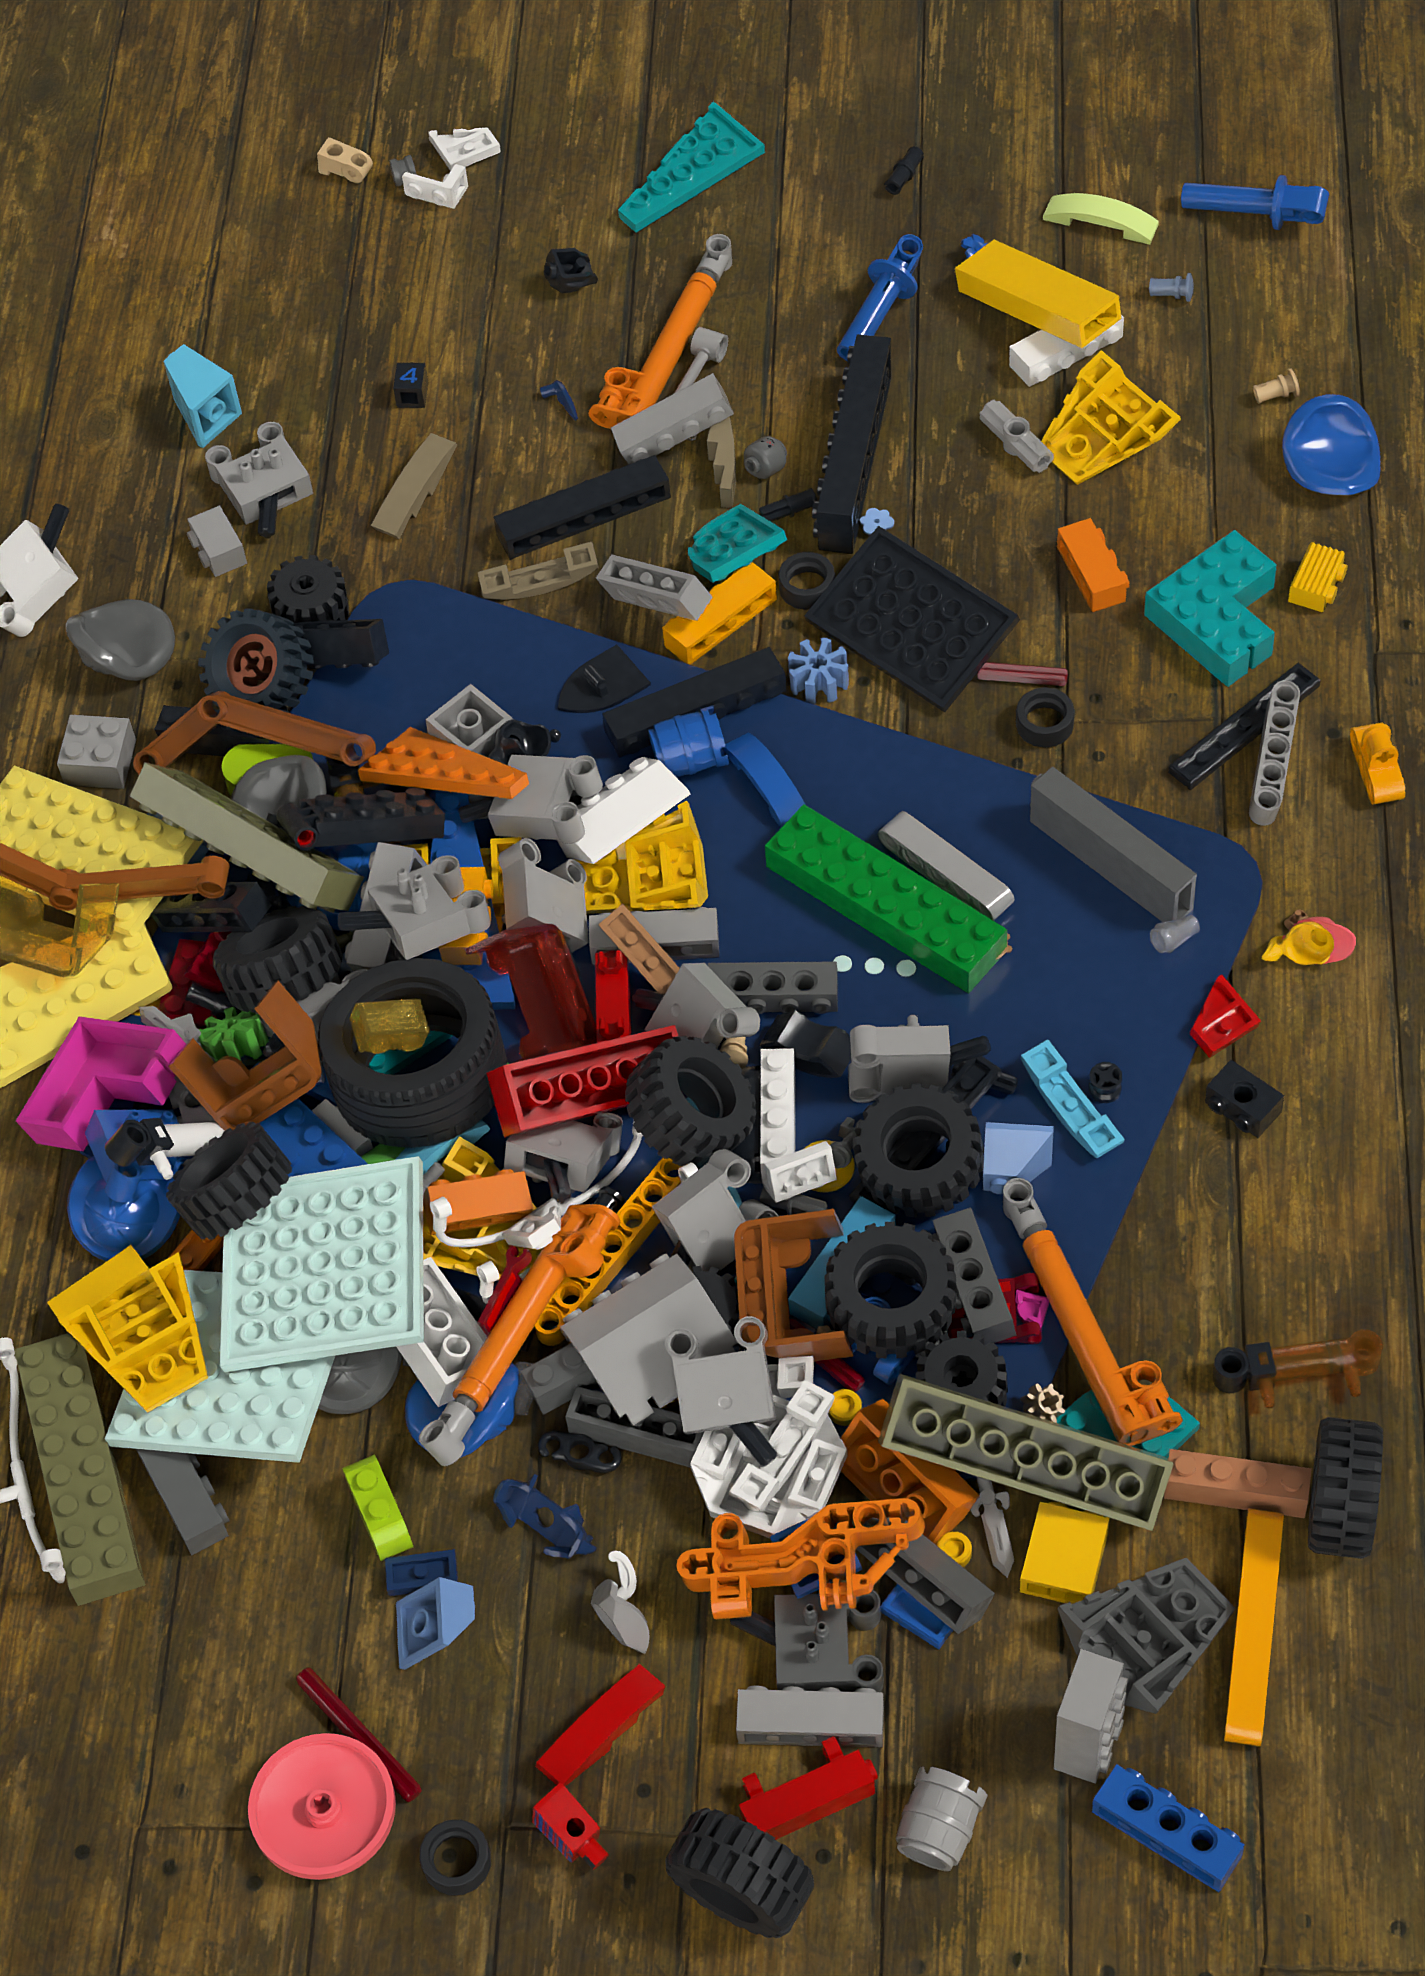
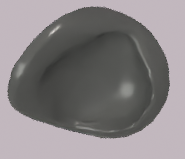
M125 599L110 602L76 614L66 622L67 636L77 648L85 666L91 667L96 672L112 674L125 680L139 681L156 674L169 661L175 646V633L168 615L159 607L142 600Z
M289 755L257 763L248 769L236 784L231 800L266 819L268 813L277 815L279 808L284 804L292 803L299 807V799H313L317 795H326L325 777L319 765L307 756Z
M395 1346L335 1355L318 1409L333 1414H351L364 1411L380 1402L389 1392L398 1375L402 1361L400 1351Z

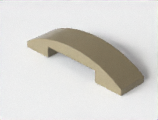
M588 542L563 549L565 557L509 572L506 565L478 572L483 597L500 600L526 598L549 593L573 584L599 568L593 543Z

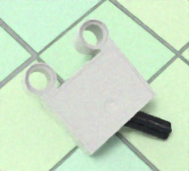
M56 503L53 506L44 530L25 520L0 545V597L7 591L14 600L13 602H6L0 605V627L16 636H27L32 631L35 622L60 597L64 596L65 592L79 579L55 547L69 513V508Z

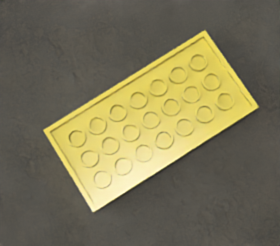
M13 766L0 783V843L57 870L71 869L79 873L182 865L190 861L203 843V839L197 841L184 834L185 829L180 826L179 828L170 826L161 821V819L17 766ZM0 876L1 887L52 906L49 903L48 897ZM163 896L79 903L74 910L65 912L133 937L136 931L140 930Z

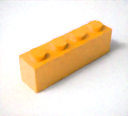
M752 562L747 566L738 568L724 582L715 585L709 592L712 599L697 621L679 616L671 618L662 627L664 646L684 663L691 665L776 601V581L755 563Z

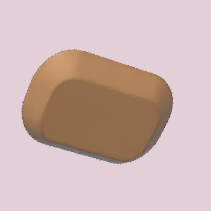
M1299 909L1284 921V925L1290 930L1299 920L1309 917L1303 910Z

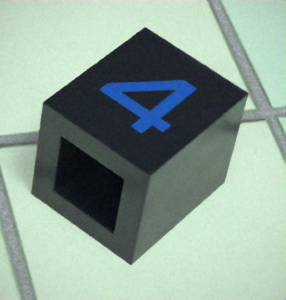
M397 363L393 386L397 408H425L429 383L425 363Z

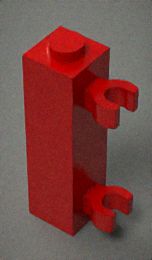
M620 950L607 951L605 953L600 951L595 953L597 1043L631 1035L629 960Z
M833 1736L821 1742L823 1746L822 1751L828 1764L764 1793L755 1772L743 1777V1788L749 1800L739 1804L740 1816L742 1821L757 1826L759 1830L764 1833L767 1832L777 1840L874 1795L875 1780L878 1779L877 1772L870 1759H863L859 1749L844 1756L837 1739Z

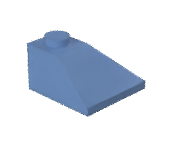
M986 1122L983 1190L1003 1194L1004 1185L1009 1180L1022 1178L1031 1182L1052 1166L1053 1126Z
M439 1577L396 1602L399 1669L405 1670L445 1648L475 1619L472 1585Z

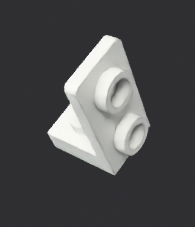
M455 164L450 173L445 175L443 182L405 172L402 176L404 191L407 196L453 209L468 188L465 166Z

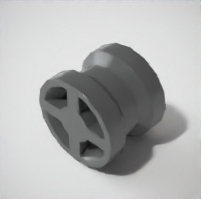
M407 155L403 160L399 161L396 159L389 160L396 187L403 184L402 176L405 172L416 175L411 155Z

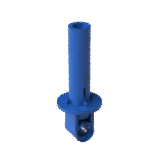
M1285 175L1278 177L1274 189L1184 183L1181 194V206L1187 209L1270 215L1273 228L1280 230L1284 221L1306 222L1309 224L1322 223L1325 217L1329 192L1319 186L1288 185Z
M912 234L902 236L888 260L876 259L870 263L868 275L875 285L836 349L839 356L847 361L849 346H854L857 334L874 336L897 297L908 299L917 292L918 285L912 273L918 265L923 250V243L919 237ZM904 251H909L912 254H906Z

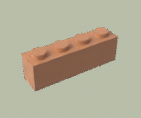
M1170 1449L1169 1460L1174 1464L1164 1493V1499L1242 1510L1250 1508L1284 1513L1285 1516L1305 1518L1312 1468Z

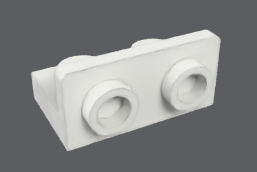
M827 1141L765 1163L767 1179L763 1180V1185L777 1203L837 1180L831 1146Z

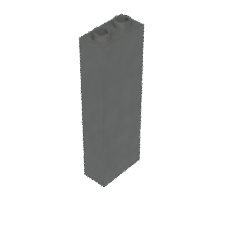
M1053 766L1046 773L1039 774L1033 780L1030 803L1031 823L1171 929L1193 910L1197 877L1194 871Z

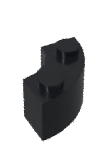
M797 1011L777 1015L759 1045L763 1049L794 1048L795 1069L819 1077H841L851 1061L850 1036L846 1031L837 1026L816 1024Z

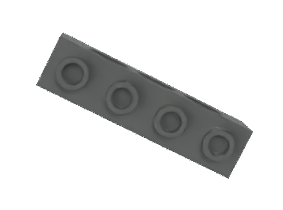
M837 962L708 963V967L746 1007L755 1009L758 1014L764 1012L788 1013L792 1011L815 1012L818 1014L838 1012ZM804 988L810 989L807 991H801V989ZM738 989H745L741 992L736 991Z
M971 1207L934 1219L933 1224L936 1233L932 1234V1242L940 1241L946 1248V1255L951 1256L953 1260L954 1273L956 1274V1310L963 1308L966 1317L960 1320L964 1331H966L967 1338L974 1336L975 1333L983 1335L986 1346L991 1341L996 1343L1017 1336L1012 1316ZM958 1249H967L962 1253H955ZM970 1276H976V1277H977L976 1279H974V1280H972V1281H966V1280H965L966 1278H968V1277H970ZM987 1304L983 1309H975L978 1305Z

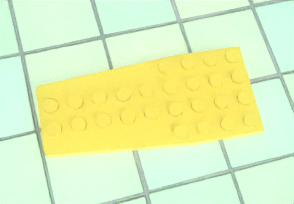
M145 923L138 932L136 931L133 937L101 926L0 967V1088L53 1059L79 1016L118 1022L139 1010V1007L150 1004L172 990V984Z

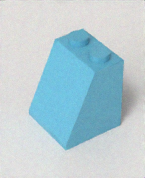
M183 344L163 362L174 401L198 446L204 448L242 414L233 375Z

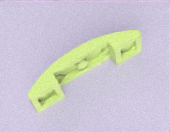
M1083 193L1052 196L1043 215V220L1070 226L1072 220L1076 219L1124 230L1123 239L1149 245L1159 224V221L1130 204L1104 196Z

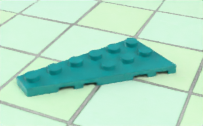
M713 101L709 105L705 116H700L695 121V127L690 133L684 134L661 160V166L656 171L652 170L647 176V182L641 188L636 189L618 209L619 218L634 232H638L764 154L765 145Z

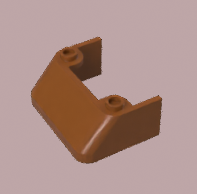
M279 980L271 986L254 1009L285 1044L284 1048L248 1070L239 1059L232 1056H224L214 1062L195 1039L192 1038L168 1066L223 1130L229 1128L234 1130L241 1123L247 1125L248 1122H254L255 1124L262 1122L313 1089L321 1078L322 1071L314 1023Z
M834 1209L748 1220L741 1223L735 1231L734 1244L739 1319L752 1316L758 1318L765 1325L768 1332V1338L764 1345L767 1356L775 1358L813 1356L814 1361L854 1356L853 1349L844 1331L814 1334L804 1328L790 1330L786 1269L802 1266L808 1261L811 1255V1240L844 1236L842 1225ZM750 1324L742 1331V1339L747 1343L755 1342L760 1336V1328L756 1325Z

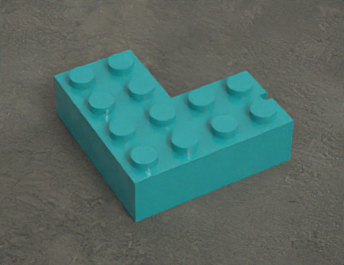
M1233 530L1147 591L1144 616L1224 685L1229 687L1248 673V666L1254 669L1272 656L1275 632L1246 607L1274 588L1277 565L1236 530Z

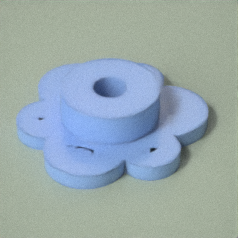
M870 508L866 511V516L860 518V523L863 525L864 533L871 535L878 526L886 531L894 526V519L889 516L887 510L879 511L876 508Z

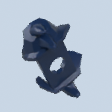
M534 1474L527 1482L507 1479L498 1483L493 1501L499 1508L508 1527L512 1528L516 1519H520L551 1541L555 1547H544L543 1553L545 1555L570 1559L575 1554L585 1555L596 1551V1546L590 1544L593 1537L587 1535L582 1527L584 1520L579 1506L574 1504L563 1509L534 1488L538 1475ZM547 1507L552 1511L554 1521L550 1527L540 1523L539 1516L536 1513L538 1508Z

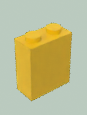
M1040 1502L1020 1578V1592L1058 1602H1070L1071 1604L1085 1599V1596L1094 1593L1108 1536L1109 1518L1087 1510L1078 1511L1070 1509L1060 1502Z

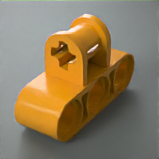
M1383 722L1350 729L1352 749L1372 805L1405 798L1404 780L1397 762L1398 750L1392 745L1390 740V727Z

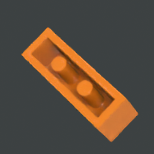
M1091 518L1058 528L1057 548L1091 611L1095 612L1126 602V589L1129 588L1128 577L1125 571L1119 570L1116 555L1112 549L1108 550L1101 528H1096Z
M512 1169L496 1172L494 1176L484 1178L479 1174L469 1175L459 1182L449 1183V1180H438L432 1182L423 1194V1207L430 1235L436 1234L433 1230L434 1215L430 1209V1202L441 1197H445L448 1200L452 1209V1215L447 1217L444 1233L520 1221L533 1210L525 1171L514 1173Z

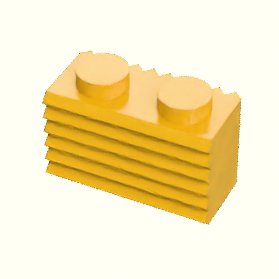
M1311 542L1291 583L1288 602L1324 612L1326 604H1333L1338 589L1335 586L1336 582H1343L1348 565L1343 564L1345 553Z

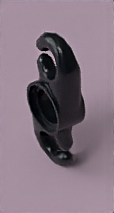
M553 1430L544 1433L537 1445L541 1456L547 1457L549 1455V1451L546 1448L547 1442L551 1440L558 1441L560 1448L553 1452L551 1457L554 1460L566 1461L570 1467L577 1470L585 1469L606 1474L615 1471L622 1460L618 1447L613 1446L610 1448L613 1461L607 1464L600 1462L599 1456L608 1450V1446L606 1444L594 1443L590 1437L584 1434H571ZM576 1445H585L589 1448L588 1455L582 1459L573 1458L570 1455V1451Z

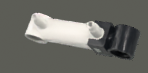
M161 1118L142 1119L140 1122L126 1120L105 1143V1151L108 1157L120 1166H130L135 1160L139 1166L156 1165L159 1173L162 1174L164 1179L168 1180L173 1177V1172L167 1157L195 1156V1151L200 1147L205 1148L209 1145V1140L215 1136L217 1138L221 1137L225 1130L217 1122L164 1125Z

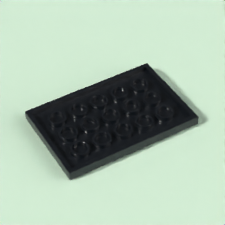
M880 526L874 530L804 615L808 623L944 713L1020 621L1016 613Z

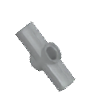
M992 400L985 405L984 409L980 412V420L1003 441L1005 452L1018 456L1033 472L1037 471L1040 473L1047 469L1048 465L1053 461L1054 455L1030 431L1029 422L1022 417H1016L1000 401Z

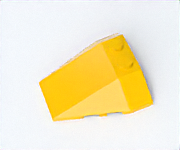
M1101 350L1080 370L1076 377L1077 383L1070 395H1066L1062 410L1057 418L1054 417L1041 442L1053 453L1052 463L1078 485L1161 440L1181 418L1161 400L1156 403L1126 378L1121 366Z
M459 1136L441 1165L445 1171L436 1181L449 1180V1183L459 1182L464 1177L479 1174L482 1178L490 1177L500 1170L494 1164V1159L487 1152ZM534 1204L532 1212L537 1209ZM423 1207V1260L431 1257L439 1267L477 1276V1267L491 1261L496 1266L500 1279L507 1266L506 1252L512 1245H508L504 1239L475 1247L448 1246L442 1243L436 1234L430 1235ZM519 1221L445 1234L455 1239L479 1238L505 1231ZM516 1246L519 1250L517 1257H519L523 1253L524 1248ZM526 1248L530 1251L532 1260L518 1275L533 1265L543 1248L538 1250Z

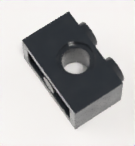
M1230 1060L1207 1085L1205 1103L1208 1104L1209 1108L1216 1114H1223L1232 1120L1241 1131L1251 1133L1257 1138L1282 1113L1284 1095L1233 1060ZM1239 1099H1244V1100H1247L1248 1102H1246V1103H1241V1102H1238L1237 1100H1239Z

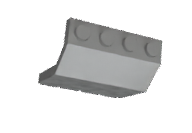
M667 1254L660 1256L650 1263L652 1268L650 1271L642 1276L638 1272L630 1275L621 1282L623 1288L613 1294L607 1290L592 1300L593 1307L585 1312H582L580 1308L571 1312L563 1318L565 1324L560 1327V1331L566 1341H570L580 1354L619 1418L626 1415L633 1426L654 1413L648 1403V1400L653 1398L659 1409L678 1398L672 1357L665 1348V1339L670 1331L676 1328H685L694 1334L699 1343V1350L693 1359L735 1352L733 1346L738 1343L698 1279L678 1254L670 1258ZM687 1336L677 1337L673 1343L674 1352L677 1354H684L691 1347V1340Z

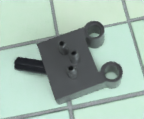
M874 1590L867 1595L856 1597L855 1609H850L848 1604H843L842 1609H836L835 1605H830L828 1611H823L820 1594H808L797 1599L796 1595H774L775 1622L753 1611L751 1617L730 1618L731 1625L776 1647L777 1690H783V1688L790 1686L800 1687L804 1691H819V1689L825 1687L837 1688L840 1692H855L859 1688H870L876 1692H881L883 1689V1666L878 1658L873 1655H861L852 1664H849L847 1622H851L855 1628L862 1631L872 1630L880 1622V1598ZM860 1605H869L873 1608L869 1613H860L856 1609ZM864 1672H872L876 1675L871 1681L859 1679V1675Z

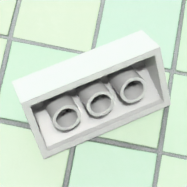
M645 757L638 758L629 765L630 769L622 775L617 774L609 778L605 782L606 786L599 793L592 797H583L581 799L582 803L577 808L585 828L583 838L573 844H565L560 840L557 841L567 858L595 864L689 796V790L660 760Z
M429 1257L423 1260L424 1342L396 1347L435 1404L439 1407L455 1400L452 1393L487 1336L436 1263Z

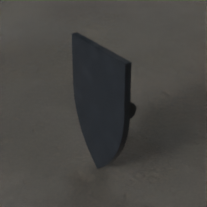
M616 644L587 661L572 673L561 691L558 709L572 713H590L606 710L651 686V682Z

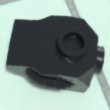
M576 248L551 249L546 257L544 276L549 281L550 286L560 293L578 291L582 287L596 284L598 281V277L592 272L589 256Z

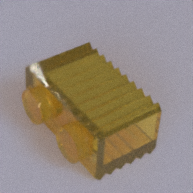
M420 999L360 1002L355 1004L350 1016L357 1046L361 1053L371 1051V1053L379 1054L390 1049H402L406 1052L414 1051L423 1046L429 1033L428 1022L426 1021L424 1010H422Z

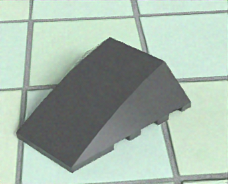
M1187 1558L1149 1571L1145 1573L1144 1577L1131 1581L1129 1579L1118 1583L1116 1588L1103 1593L1097 1591L1089 1594L1082 1601L1074 1604L1068 1602L1060 1605L1058 1612L1078 1656L1080 1650L1083 1649L1124 1663L1123 1677L1128 1679L1124 1705L1157 1714L1236 1608Z

